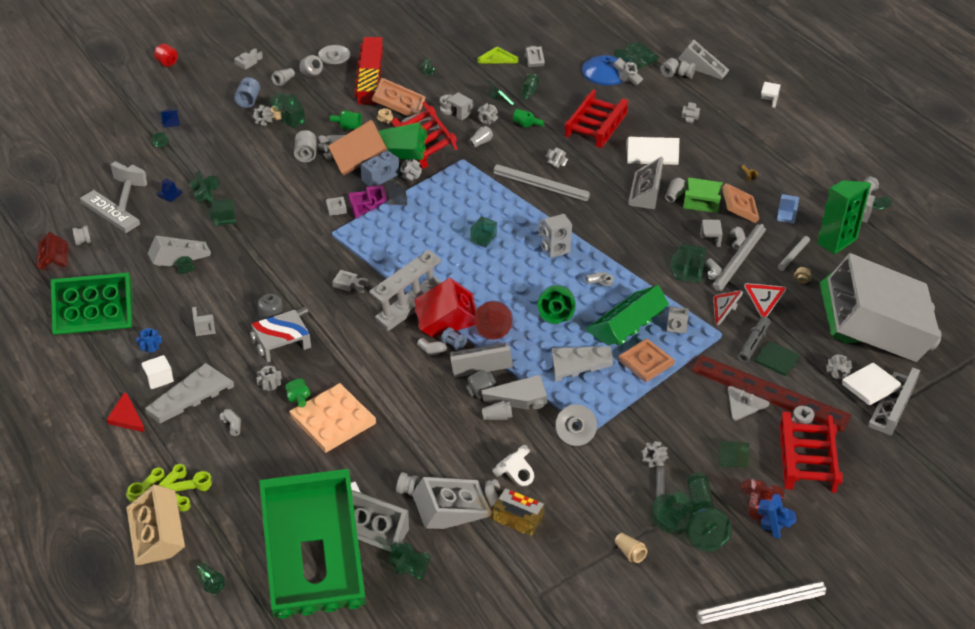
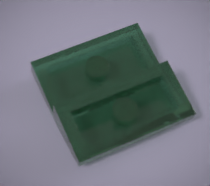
M640 42L628 43L627 49H615L614 56L621 58L624 62L635 63L637 69L650 65L659 58L658 55Z

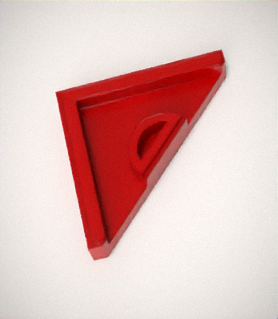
M123 393L107 418L108 424L144 432V426L128 394Z

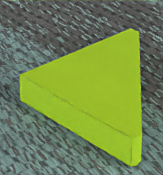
M495 47L480 56L478 63H518V57L499 47Z

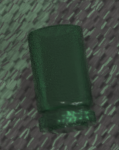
M694 473L687 479L692 510L696 514L705 515L714 509L708 476L704 473Z

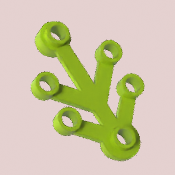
M175 465L173 471L166 478L162 468H155L145 481L131 484L128 487L126 496L130 502H134L155 482H161L158 486L175 490V492L193 488L206 491L212 485L211 475L206 471H201L195 474L193 480L173 483L177 478L181 479L186 476L185 465ZM176 494L178 510L182 512L189 510L191 506L189 498Z

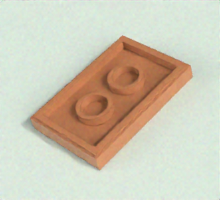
M381 78L372 101L410 117L420 113L423 106L422 102L425 101L426 97Z
M372 120L328 146L343 175L348 174L361 166L362 163L388 150Z

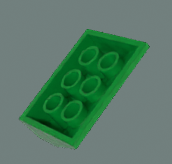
M118 273L51 279L52 334L61 335L132 328L133 281L130 274Z

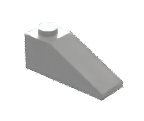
M695 40L689 44L678 58L681 62L684 60L689 64L695 63V71L719 79H723L729 71L727 67Z
M155 236L148 251L152 263L157 266H173L207 257L211 254L206 242Z
M541 375L481 390L484 403L495 404L505 400V402L510 401L511 407L521 409H540L547 405V394Z

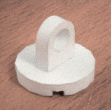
M522 445L516 453L508 455L492 469V472L496 477L506 472L513 483L520 487L531 484L534 479V472L524 459L530 452L529 448L526 445ZM520 470L527 473L526 481L519 479L518 472Z

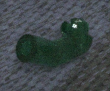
M887 196L875 198L873 207L879 210L892 205V200Z

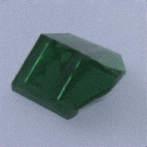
M682 244L671 257L670 270L675 279L701 283L707 248Z

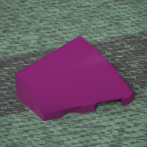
M384 185L366 187V191L348 194L355 219L387 202Z

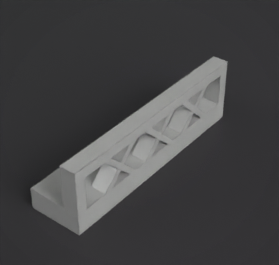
M912 368L909 376L894 371L892 377L905 383L900 389L893 392L897 393L899 397L892 399L888 395L880 399L868 427L892 436L916 385L920 370ZM890 405L893 410L885 412L883 407ZM884 418L887 424L885 426L875 421Z

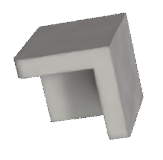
M459 92L448 99V103L457 107V118L462 121L472 114L473 100Z
M702 220L701 238H715L716 246L720 247L723 235L720 220Z
M192 307L196 336L216 334L213 314L198 316L196 307Z

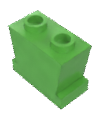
M688 178L683 208L718 213L723 182Z

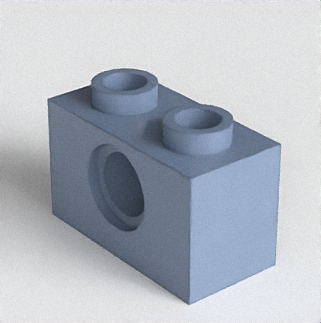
M388 150L361 164L362 181L370 187L378 186L399 175V158Z

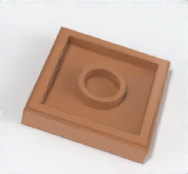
M725 184L722 187L729 211L754 223L759 220L752 195L729 184Z
M647 338L618 356V361L645 383L673 366L675 361Z

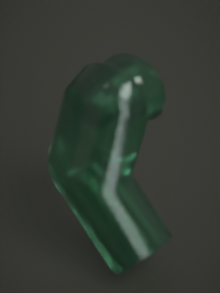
M425 58L420 69L426 75H432L435 71L434 66L431 68V60Z

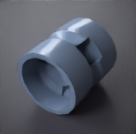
M247 77L242 79L234 96L236 103L244 108L252 107L259 94L260 84L253 78Z

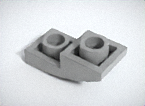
M116 161L110 164L114 179L125 183V180H131V185L145 187L147 185L146 173L143 169L135 165L127 168Z

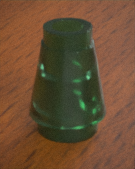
M201 563L196 567L195 573L206 592L217 594L224 588L225 580L221 573L205 563Z

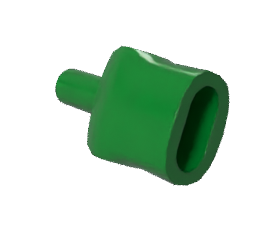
M516 109L513 115V123L519 124L522 128L532 127L534 124L541 127L544 125V120L535 118L533 113Z
M343 110L340 116L331 115L330 121L340 123V128L343 130H355L362 124L361 113Z
M295 379L287 383L285 389L289 402L298 403L299 407H305V400L311 394L305 380Z

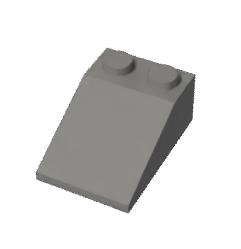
M423 477L412 493L425 528L446 529L490 517L492 514L478 480Z

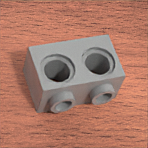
M561 214L544 219V227H542L543 241L541 242L543 251L547 252L550 258L570 253L572 224L566 215Z

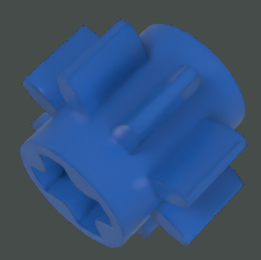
M147 328L139 332L140 337H137L136 341L141 351L144 350L150 353L159 349L158 344L162 343L161 335H158V330L154 331L151 328Z

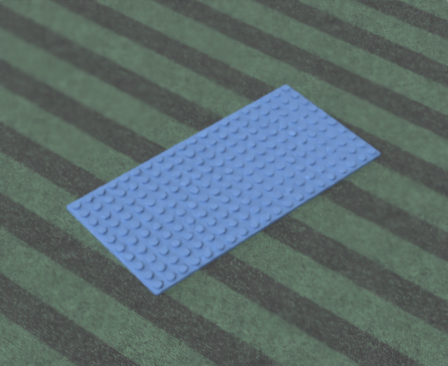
M465 160L454 163L388 200L374 210L365 213L360 218H356L332 232L333 238L385 278L390 277L429 249L441 259V262L433 267L434 276L441 282L452 278L473 293L480 323L457 330L456 332L460 335H466L467 341L476 348L508 342L513 367L505 369L518 380L541 375L549 404L560 412L565 407L575 404L587 407L596 418L597 429L722 337L721 332L690 311L686 333L667 331L670 306L684 307L665 294L664 296L669 305L663 309L664 312L659 316L652 317V322L639 327L640 331L636 334L626 337L627 341L618 346L616 344L606 345L588 333L585 328L632 293L652 286L574 233L571 234L570 253L550 258L547 252H544L541 242L543 237H539L538 230L536 229L540 225L539 221L549 218V216ZM605 272L612 275L614 280L610 286H604L599 283L587 284L585 276ZM426 273L418 278L419 285L427 280ZM412 284L404 288L406 294L413 290ZM551 285H562L572 291L575 296L576 309L569 321L552 324L541 318L537 303L540 294L545 288ZM647 338L675 361L673 366L645 383L620 363L618 356ZM611 346L613 366L593 372L587 370L580 372L579 376L571 377L570 375L563 377L562 381L555 382L552 348Z

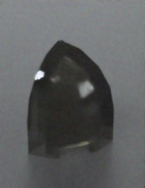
M389 179L390 205H407L405 187L397 180Z

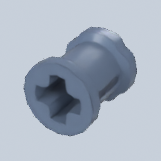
M448 327L441 337L442 343L452 345L457 351L462 350L467 342L466 335L454 332V329Z

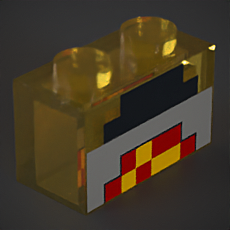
M505 488L493 506V520L502 525L517 529L521 533L533 536L544 518L545 504Z

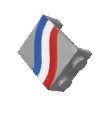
M296 310L251 324V340L253 344H257L258 353L260 356H264L266 362L271 361L269 350L295 341H299L303 350L311 348L310 334Z

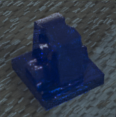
M171 108L161 111L163 128L180 125L177 109Z
M166 178L162 181V190L157 195L162 199L172 202L183 192L176 187L174 181Z

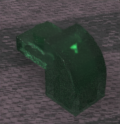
M281 92L270 98V105L281 111L283 123L293 129L305 122L303 106L293 93L286 95Z

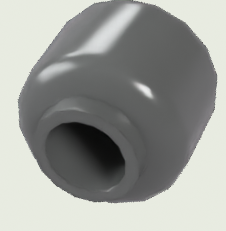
M275 294L262 296L258 300L260 318L264 320L283 314L282 299Z
M480 370L468 377L469 385L466 386V389L471 397L475 396L477 399L482 400L481 390L495 387L497 383L490 371Z

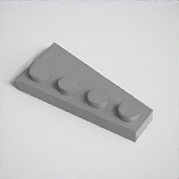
M205 363L145 408L146 414L158 423H162L183 413V409L189 406L195 407L201 404V400L209 396L213 398L219 395V391L225 388L228 390L233 388L234 382Z

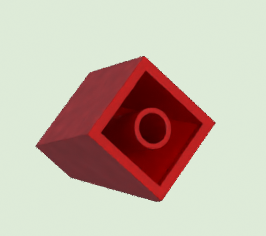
M448 278L414 300L415 312L419 320L418 327L422 333H426L432 338L442 335L448 327L457 331L480 323L473 293L452 278Z

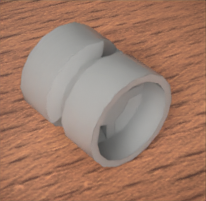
M311 131L298 132L295 136L294 156L301 162H310L316 156L317 138Z

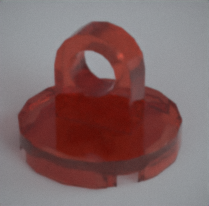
M487 301L477 309L474 316V324L480 335L487 339L496 340L509 333L513 326V315L509 307L501 301Z
M747 479L742 482L741 491L751 495L749 515L752 519L762 520L763 514L758 512L761 499L772 500L773 495L777 494L781 496V501H783L785 494L781 487L773 484L770 488L767 487L766 483L759 480Z

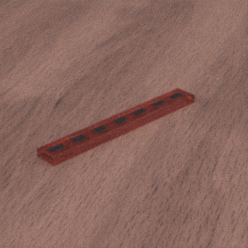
M701 355L693 368V372L727 386L744 390L749 394H754V396L794 412L798 406H807L814 412L813 420L826 425L828 415H832L833 424H836L837 430L844 432L851 419L852 414L703 355Z

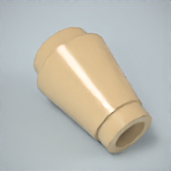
M620 533L616 537L615 544L630 562L640 563L647 555L644 543L624 533Z

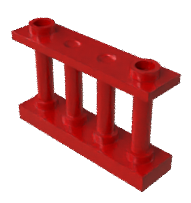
M592 90L589 95H586L585 100L572 117L565 122V137L569 138L572 132L576 131L594 137L596 139V147L602 148L627 115L629 100L622 99L619 104H611L595 99L596 90ZM593 105L608 110H612L613 112L606 113L597 109H593L592 107ZM590 114L607 120L601 122L585 116ZM582 122L600 129L595 131L579 126V123Z
M425 101L422 102L425 111L410 120L401 123L397 118L391 120L393 127L418 123L429 117L431 121L422 125L423 129L427 131L436 125L438 130L427 135L425 144L441 135L445 137L444 140L426 149L422 160H417L422 169L429 166L426 161L428 156L450 144L454 150L458 149L455 143L457 138L454 133H449L435 115L436 112L432 105L428 106Z
M782 412L779 428L784 489L793 490L795 481L803 479L831 482L832 493H836L838 484H842L843 474L839 472L835 442L837 425L833 424V416L828 415L826 425L800 424L791 420V412ZM794 431L825 434L826 441L796 439L793 433ZM796 447L827 449L828 457L798 455L797 452H794V449ZM797 463L829 465V473L799 471L796 465Z

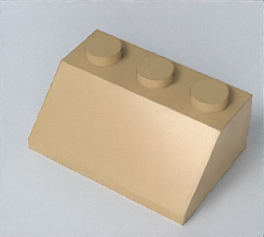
M153 485L127 507L136 565L172 558L185 547L175 490Z

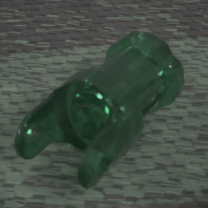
M528 74L525 77L526 82L522 86L521 95L526 100L537 90L536 85L539 83V77L536 74Z

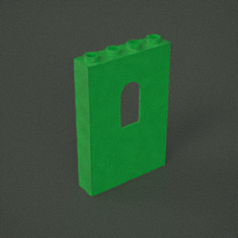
M349 469L259 480L273 617L286 619L291 617L292 614L301 613V615L307 616L314 614L315 611L335 612L338 608L357 609L361 605H365V591ZM323 540L327 574L322 582L313 584L304 577L301 543Z

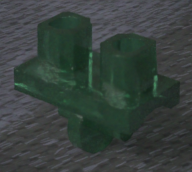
M199 170L195 172L197 178L191 180L189 184L199 203L205 199H208L211 203L214 201L211 190H215L219 186V179L216 176H208L203 179Z
M395 541L391 544V554L388 563L396 566L395 572L402 575L404 572H407L422 580L430 564L431 555L426 552L418 554L413 551L411 544L407 542L400 544Z

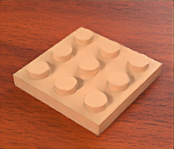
M340 383L307 401L305 407L298 406L290 411V417L325 453L376 424V418Z

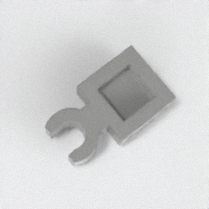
M252 49L251 53L245 52L234 58V63L246 70L256 64L257 60L262 59L263 54L262 52L257 53V49Z
M340 270L333 280V287L349 292L353 288L359 293H364V286L368 287V279L358 278L357 274Z

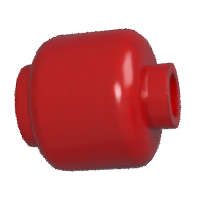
M161 44L156 47L154 58L161 65L170 67L176 63L178 53L170 45Z

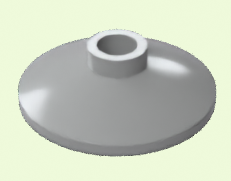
M330 45L322 48L318 55L324 63L339 64L349 59L350 52L346 47Z
M576 404L570 405L558 414L555 425L556 432L566 444L581 446L588 443L594 437L597 430V421L593 412L587 407ZM574 422L579 424L578 430L572 428Z

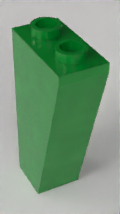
M420 122L378 131L388 151L399 159H423L424 152L426 151L425 139L427 138V132L423 129Z

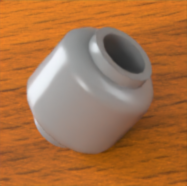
M309 55L301 60L300 71L306 77H314L321 73L323 63L318 56Z

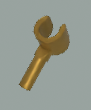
M742 165L741 168L747 175L746 181L749 182L751 177L756 180L757 171L753 169L748 170L745 165Z

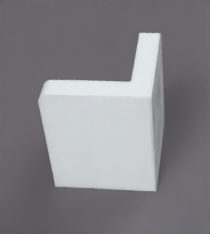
M764 82L761 99L772 100L773 108L776 107L780 84Z
M164 355L142 363L150 389L174 382L171 367Z

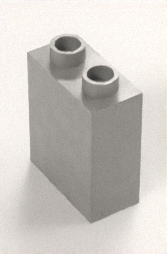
M851 253L845 257L828 277L837 332L915 362L928 350L932 351L939 345L942 334L941 330L938 329L934 313L935 306L931 302L926 283Z

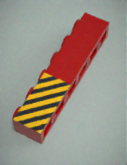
M364 37L363 43H360L356 88L354 90V96L358 98V104L377 105V102L372 101V98L380 82L383 54L382 37Z

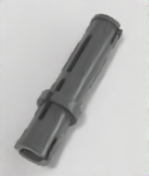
M767 317L759 318L756 326L750 330L749 338L737 355L740 362H749L759 342L765 338V332L771 324Z

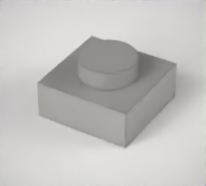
M344 197L326 199L329 216L347 213Z

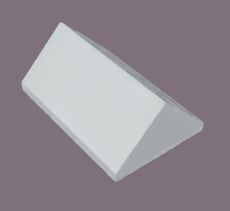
M628 137L626 140L628 163L649 164L661 156L664 158L663 164L678 165L679 138Z

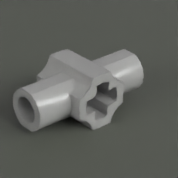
M621 58L614 63L613 66L620 71L619 78L623 82L631 81L637 86L643 80L637 73L638 70L635 63H626Z

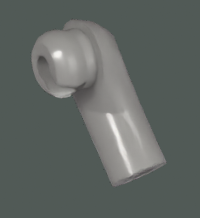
M735 227L731 230V234H734L732 237L736 238L732 247L735 250H739L746 240V236L742 228Z
M708 259L705 262V266L710 270L707 273L708 278L716 280L722 272L721 267L712 259Z
M605 272L585 276L587 284L599 283L604 286H610L614 280L612 275Z
M425 338L419 339L417 343L430 356L445 353L447 350L445 343H429Z
M225 409L224 412L220 413V419L224 423L229 422L230 434L237 436L240 434L241 418L231 409Z
M496 479L488 480L485 483V495L491 508L501 504L496 493L500 489V484Z

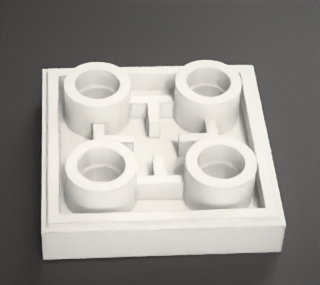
M871 363L842 379V385L868 405L901 388V383L875 363Z

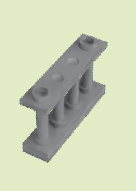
M428 249L369 291L382 304L383 311L376 315L375 319L387 331H390L415 312L414 300L442 283L434 276L433 267L441 262L438 256ZM426 273L427 280L419 285L418 278ZM412 284L413 290L405 295L404 288ZM397 294L398 300L390 305L389 299Z

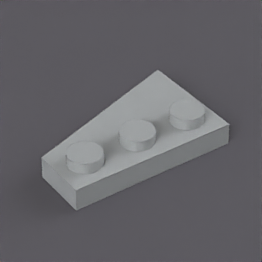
M611 346L552 348L555 382L562 381V378L566 376H579L580 372L587 370L593 372L613 366Z

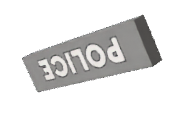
M95 190L80 198V202L125 233L140 225L139 219L127 211L119 212L118 205Z

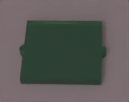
M769 341L765 348L760 350L755 363L786 377L789 371L795 368V363L800 358V354Z

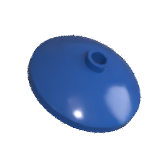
M599 55L590 58L583 64V76L592 83L616 85L623 82L619 78L620 71L613 66L619 59L617 57Z

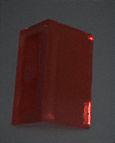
M49 232L39 242L37 267L44 270L51 262L65 267L67 265L68 242Z

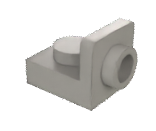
M531 46L526 48L525 58H527L528 67L544 66L542 47Z
M670 306L667 331L686 333L688 308Z

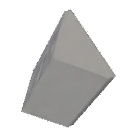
M662 156L635 172L628 202L630 206L655 209L664 160Z
M508 342L450 352L454 378L473 375L480 370L489 372L513 367Z
M352 490L358 540L395 553L409 530L408 510Z

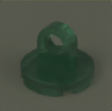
M675 491L673 494H662L655 499L651 506L653 521L659 528L668 533L678 532V534H682L690 528L694 521L691 501L681 491Z
M706 507L696 511L687 525V535L690 541L699 550L706 552L720 549L723 544L729 541L732 534V524L728 516L720 509L714 507Z

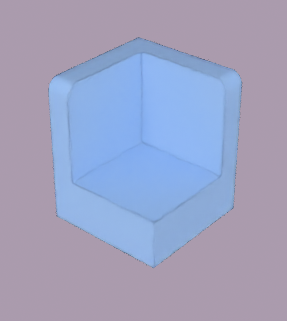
M782 194L777 221L795 223L799 197Z

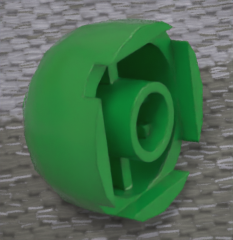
M551 285L545 288L540 294L537 303L541 318L552 324L569 321L576 309L575 296L572 291L562 285Z

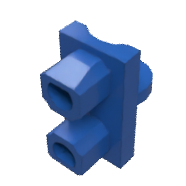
M774 494L772 500L761 499L758 512L763 514L762 529L771 530L773 538L780 539V529L783 526L786 528L791 527L796 522V514L793 510L783 508L780 495Z

